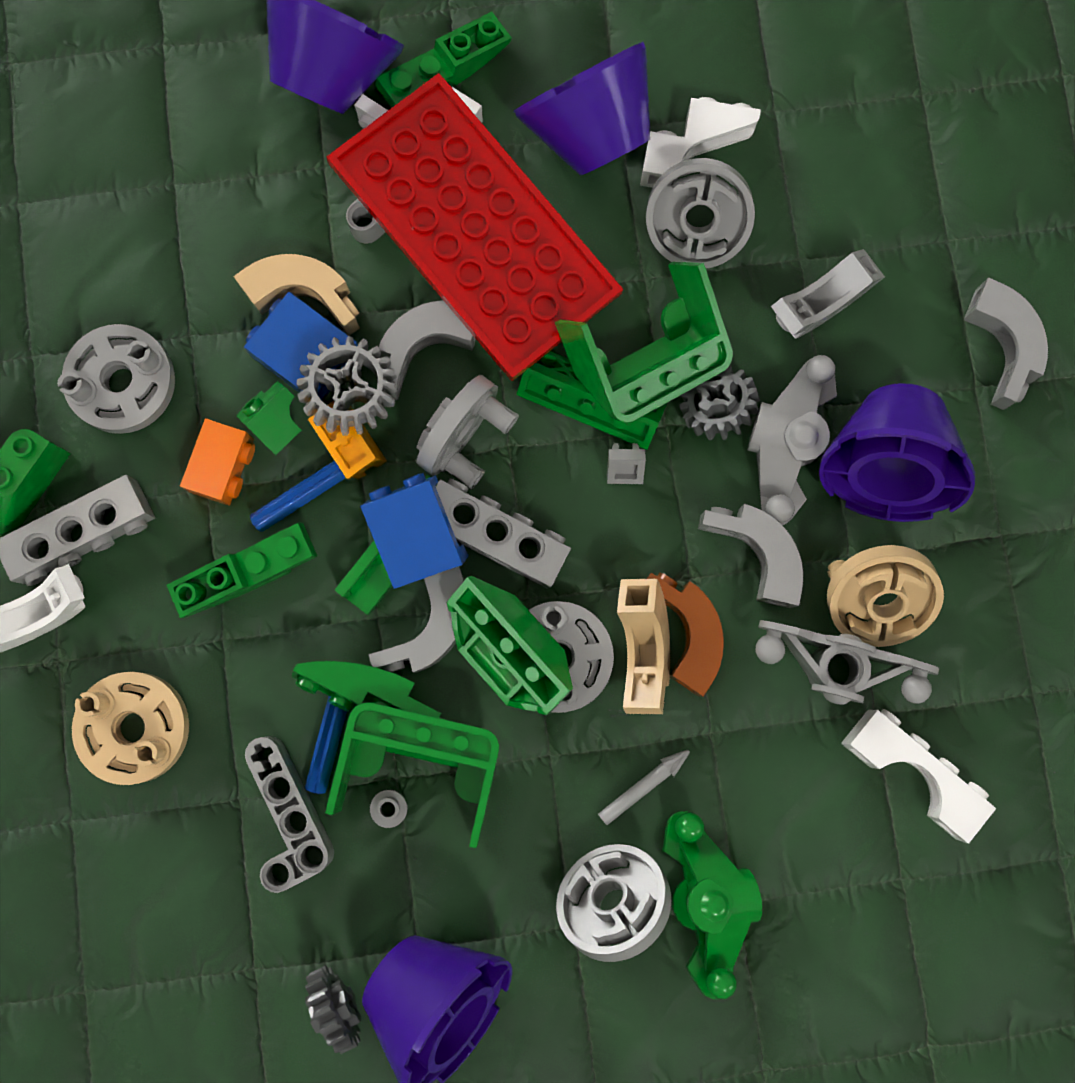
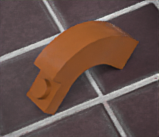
M651 572L646 579H658L666 606L679 616L686 633L685 649L671 671L670 678L698 697H704L717 676L723 657L724 638L719 616L709 598L691 581L685 584L680 592L675 589L678 584L672 578L661 572L657 576Z

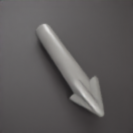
M684 750L660 759L662 762L660 765L599 812L600 818L606 825L610 824L671 774L675 776L690 751Z

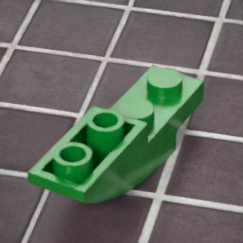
M490 12L436 39L434 48L380 75L376 79L375 86L391 108L438 73L451 87H455L500 53L511 42L512 37L494 13Z
M296 523L236 554H227L166 586L179 617L185 618L291 573V569L317 557V553L304 524Z
M314 661L298 663L292 671L291 677L297 680L295 683L297 687L311 694H316L319 691L331 697L329 703L349 712L350 708L354 709L357 705L362 704L365 698L371 701L370 703L436 718H439L441 715L440 712L408 696L415 684L414 682L376 667L340 661Z

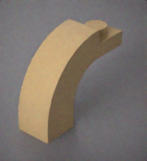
M297 254L274 255L252 263L233 276L261 315L267 312L278 298H284L290 292L294 296L311 297L321 302L348 336L360 328L355 318L359 312L347 297L350 291L346 281L333 268L317 259Z
M621 579L617 614L623 624L627 642V675L623 709L626 714H663L665 686H669L670 634L663 591L658 579Z

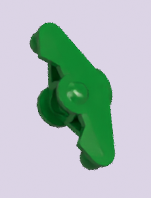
M678 811L672 814L667 821L662 852L679 863L683 868L685 880L675 888L672 896V910L676 919L684 927L695 930L698 943L685 967L704 996L711 999H727L734 994L737 988V980L733 974V969L750 924L760 921L762 917L761 894L751 871L747 868H736L706 834L702 819L692 812Z

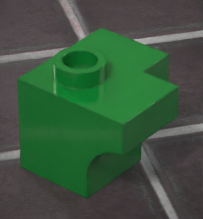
M278 381L265 393L260 391L236 414L275 455L302 431L290 416V404L295 396Z

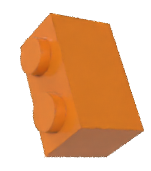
M205 418L180 487L189 493L230 506L232 498L236 499L242 489L243 479L240 477L245 464L249 465L255 453L254 439L246 431Z

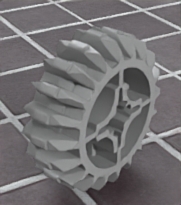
M334 337L332 339V348L327 349L326 345L322 343L318 345L319 356L308 352L307 358L311 365L300 366L299 370L305 377L297 379L296 382L298 388L303 390L298 394V399L300 403L306 404L303 408L307 416L314 415L313 421L316 426L323 425L327 421V432L333 433L339 425L343 436L349 434V427L355 426L357 434L361 435L363 433L362 424L367 422L369 427L375 429L377 423L374 417L378 416L381 419H386L388 413L384 407H394L395 399L391 395L398 392L397 384L392 382L397 378L396 371L388 369L391 365L389 357L380 358L381 349L378 346L368 351V341L362 339L358 346H354L353 337H347L346 345H340L339 340ZM340 363H346V365L341 369H330L333 366L338 365ZM362 365L370 369L378 379L377 389L369 387L368 382L361 379ZM353 380L354 388L351 389L349 387V391L342 392L341 384L344 383L346 385V382ZM319 383L326 385L327 390L334 392V405L332 408L323 403L318 397ZM353 403H366L358 409L347 411Z

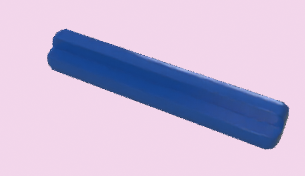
M334 460L252 513L250 520L258 531L263 532L346 477Z
M329 696L305 784L307 791L316 794H324L327 791L347 711L341 710L329 703L331 698Z

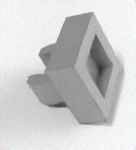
M614 443L612 449L608 451L607 484H643L646 462L645 449H639L637 443H632V449H619L618 443Z

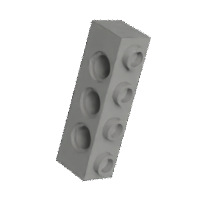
M124 475L1 537L0 560L10 581L33 586L43 582L48 577L47 573L55 568L68 564L72 567L82 560V555L92 550L94 552L106 550L114 545V539L124 534L130 536L147 528L146 523L155 519V516L138 481L128 475ZM115 508L116 517L114 521L105 525V513L109 509ZM77 525H81L82 535L77 541L73 542L71 532ZM47 541L49 551L45 557L40 559L38 555L39 547Z
M449 478L447 483L440 479L436 489L458 543H463L464 546L546 589L552 587L571 550L570 547L564 545L566 540L564 537L548 529L543 534L532 528L534 522L527 517L515 512L511 517L499 510L501 505L498 502L483 495L479 500L467 494L469 488L454 479ZM460 505L468 506L473 511V521L469 524L458 523L453 515L454 509ZM498 522L504 526L506 535L502 541H493L487 536L486 528L489 523ZM531 539L536 543L538 551L534 558L528 559L521 555L519 551L521 540Z

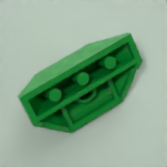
M474 576L467 577L446 602L448 611L451 612L452 628L458 651L506 706L537 711L539 714L548 715L573 690L565 650L515 595Z

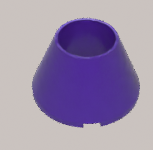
M266 0L270 81L341 114H344L403 51L404 45L386 34H379L367 27L366 24L316 0Z
M644 42L621 51L514 110L516 118L580 176L641 146L650 140L647 55Z
M906 383L890 384L872 391L826 450L821 459L819 469L820 481L830 496H833L835 493L846 501L845 507L854 512L887 521H924L933 519V513L949 508L950 512H953L969 500L975 487L973 464L944 401L930 389Z
M416 935L402 940L383 958L365 987L362 1005L398 1083H432L436 1079L440 1083H444L462 1065L480 1042L500 1009L494 1003L501 989L505 992L509 989L512 979V966L510 962L501 956Z

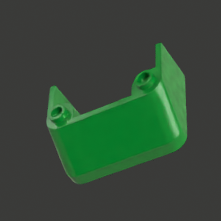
M672 262L668 264L679 298L668 303L662 311L661 325L665 336L611 365L605 353L596 347L587 323L562 319L555 322L575 376L611 418L622 422H632L722 373L731 364L733 357L732 347L704 263Z
M375 703L357 705L351 711L348 718L325 813L334 815L342 811L350 775L358 777L373 776L382 768L386 752L457 768L454 783L457 794L467 802L479 804L469 847L477 848L499 753L497 737L491 731L484 728Z

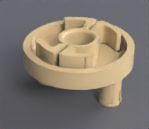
M896 545L877 546L861 551L846 561L836 560L828 566L830 571H827L830 577V583L827 589V604L833 623L842 634L858 636L862 642L874 647L897 645L915 638L935 621L942 608L944 590L939 575L931 561L914 549ZM888 593L898 595L894 601L888 604H873L881 595ZM849 612H851L852 614H854L855 616H857V617H859V618H861V619L868 620V622L862 621V620H860V619L854 617V616L851 615V614H849V615L846 616V614L849 613Z
M141 672L113 674L98 681L87 692L81 693V699L76 698V710L72 722V740L75 751L83 765L96 777L106 782L118 785H133L153 780L167 772L184 751L189 734V718L186 706L179 693L169 683L157 676ZM125 683H131L124 685L123 691H134L143 694L144 697L142 698V696L135 693L121 692V686ZM161 711L163 712L166 718L168 729H172L171 731H167L166 723L161 714ZM132 713L139 715L145 724L144 734L136 742L126 740L121 733L122 721ZM86 727H87V736H88L89 739H90V743H91V745H92L93 750L95 751V754L92 752V750H91V748H90V745H89V742H88V739H87V737H86ZM108 766L114 767V768H116V769L127 770L128 772H135V773H127V772H123V771H117V770H114V769L109 768Z

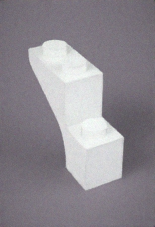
M709 97L691 98L683 137L677 136L671 131H650V140L647 142L640 186L653 188L657 180L674 165L697 155L749 139L754 133L761 109L751 108V106L744 103L733 105L720 103Z

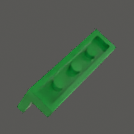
M549 351L523 372L516 395L629 443H637L639 447L648 450L667 405L665 403L656 408V412L651 411L632 422L615 420L608 415L584 385L574 378L576 376L569 359L552 351ZM540 360L542 362L554 366V368H548L546 366L539 364L538 362Z
M375 541L371 543L335 589L337 593L349 600L368 616L392 588V583Z

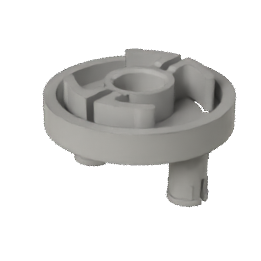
M709 158L689 159L668 169L653 186L646 210L648 234L660 254L671 262L704 263L705 268L721 265L733 258L748 241L755 219L752 193L742 175L728 164ZM700 172V174H694L684 178H679L672 185V182L678 177H683L691 173ZM716 175H719L720 177L727 180L731 185L735 186L736 189L734 187H731L724 180L720 179L719 177H716ZM696 205H705L713 211L714 218L707 226L694 227L686 219L687 212ZM668 229L675 237H677V238H679V239H681V240H685V238H686V241H685V242H681V241L677 240L676 238H674L668 231H665V232L663 233V230ZM724 238L727 240V243L723 240V241H721V242H719V243H716V244H713V245H709V246H704V245H703V243H704V244H711V243L718 242V241H720V240H722V239H724Z
M114 324L94 329L75 343L65 359L62 375L59 377L57 384L58 387H61L59 390L64 393L70 408L83 421L101 431L123 434L143 429L162 415L169 405L174 392L175 372L168 353L150 334L130 325ZM112 338H126V339H128V338H133V339H136V340H132V339H129V340H123V339L110 340V339H112ZM120 369L130 370L132 373L130 385L121 392H112L109 386L112 374ZM153 384H157V386H154V387H153V389L151 390V392L149 393V395H148L143 401H141V399H143V398L147 395V393L150 391V389L152 388ZM120 407H121V409H122V410L119 411V412H104V411H100L99 414H98L100 417L97 416V411H98L99 409H101V410H108V411L120 410Z
M478 375L468 382L453 400L446 397L427 423V428L423 430L416 447L419 450L416 463L432 476L447 471L472 490L482 478L485 470L460 454L461 450L474 435L484 419L502 431L503 434H506L516 423L519 414L495 399L498 392L497 385L483 375Z
M547 602L529 609L531 614L558 643L566 645L572 653V662L568 668L573 690L551 712L574 711L589 704L603 691L613 668V646L606 628L592 612L569 602ZM583 621H585L588 624L589 628L593 631L599 643L596 642L593 634L587 628V625ZM601 659V664H600L599 672H598V674H597V676H596L595 683L592 685V683L594 682V679H595L594 677H595V675H596V673H597L598 666H599V660Z
M623 844L603 846L581 857L565 875L557 895L556 912L558 922L567 939L589 958L603 962L626 960L646 950L662 933L671 910V891L663 871L646 852ZM628 863L630 864V865H629V868H621V869L612 870V871H610V872L607 873L608 875H606V872H607L608 870H610V869H614V868H618V867H627ZM588 885H591V887H588L587 890L584 892V894H583V896H582V898H581V900H580V902H579V905H578V906H574V904H578L579 898H580L581 894L583 893V891L585 890V888H586ZM613 890L623 891L622 899L615 908L610 910L600 909L603 898Z

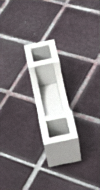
M885 709L881 712L879 710H867L841 744L871 768L881 769L895 762H906L915 767L925 778L930 791V806L927 816L953 838L969 844L996 810L986 800L989 797L988 793L975 783L969 782L967 784L959 778L957 774L960 771L951 762L942 757L938 760L929 753L930 745L914 733H911L909 736L900 729L901 721Z

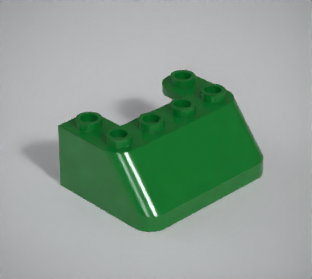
M21 429L12 433L0 449V536H5L21 527L71 454L28 429Z

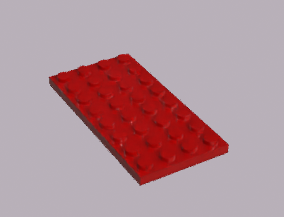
M440 73L326 156L327 163L511 381L562 342L555 325L556 321L562 319L586 323L620 296L624 290Z

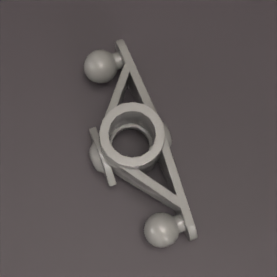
M817 355L809 359L773 405L761 402L747 450L755 452L757 455L761 510L771 515L781 525L787 524L807 500L796 481L801 466L808 465L825 451L829 444L830 431L827 422L821 415L817 414L819 406L837 397L835 365L831 358L825 355Z
M764 620L759 622L758 628L766 630L767 633L756 644L757 657L766 664L778 663L785 654L784 641L808 676L809 682L812 685L811 690L822 693L825 699L831 703L844 705L850 701L863 703L864 696L856 694L857 692L908 670H912V675L906 677L901 685V692L907 701L920 704L925 702L932 693V685L927 676L928 674L938 675L939 668L934 665L876 649V647L862 642L861 638L852 634L843 633L839 636L823 635ZM801 642L819 648L810 655ZM837 654L843 656L849 665V676L843 685L834 682L828 672V664L831 658ZM870 661L893 667L871 675Z

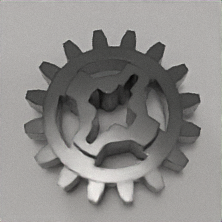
M731 366L724 372L681 395L684 402L680 404V409L687 427H692L697 436L705 431L708 440H712L716 433H720L722 439L725 440L727 439L728 431L731 430L737 435L741 434L739 426L742 423L750 426L752 420L749 414H758L759 412L757 402L760 401V397L753 378H746L745 372L742 369L734 374Z
M326 965L309 973L306 976L308 984L305 985L309 995L305 998V1003L309 1009L310 1023L316 1034L320 1032L323 1035L328 1046H333L335 1053L340 1052V1054H343L357 1047L358 1043L361 1042L358 1035L361 1031L357 1025L361 1022V1015L356 1005V997L350 986L344 985L338 974L334 975L332 968H327Z

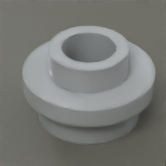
M395 790L381 791L373 798L370 804L372 819L376 824L384 828H392L399 825L407 815V802L404 796ZM385 802H391L395 806V813L392 816L383 814L382 805Z

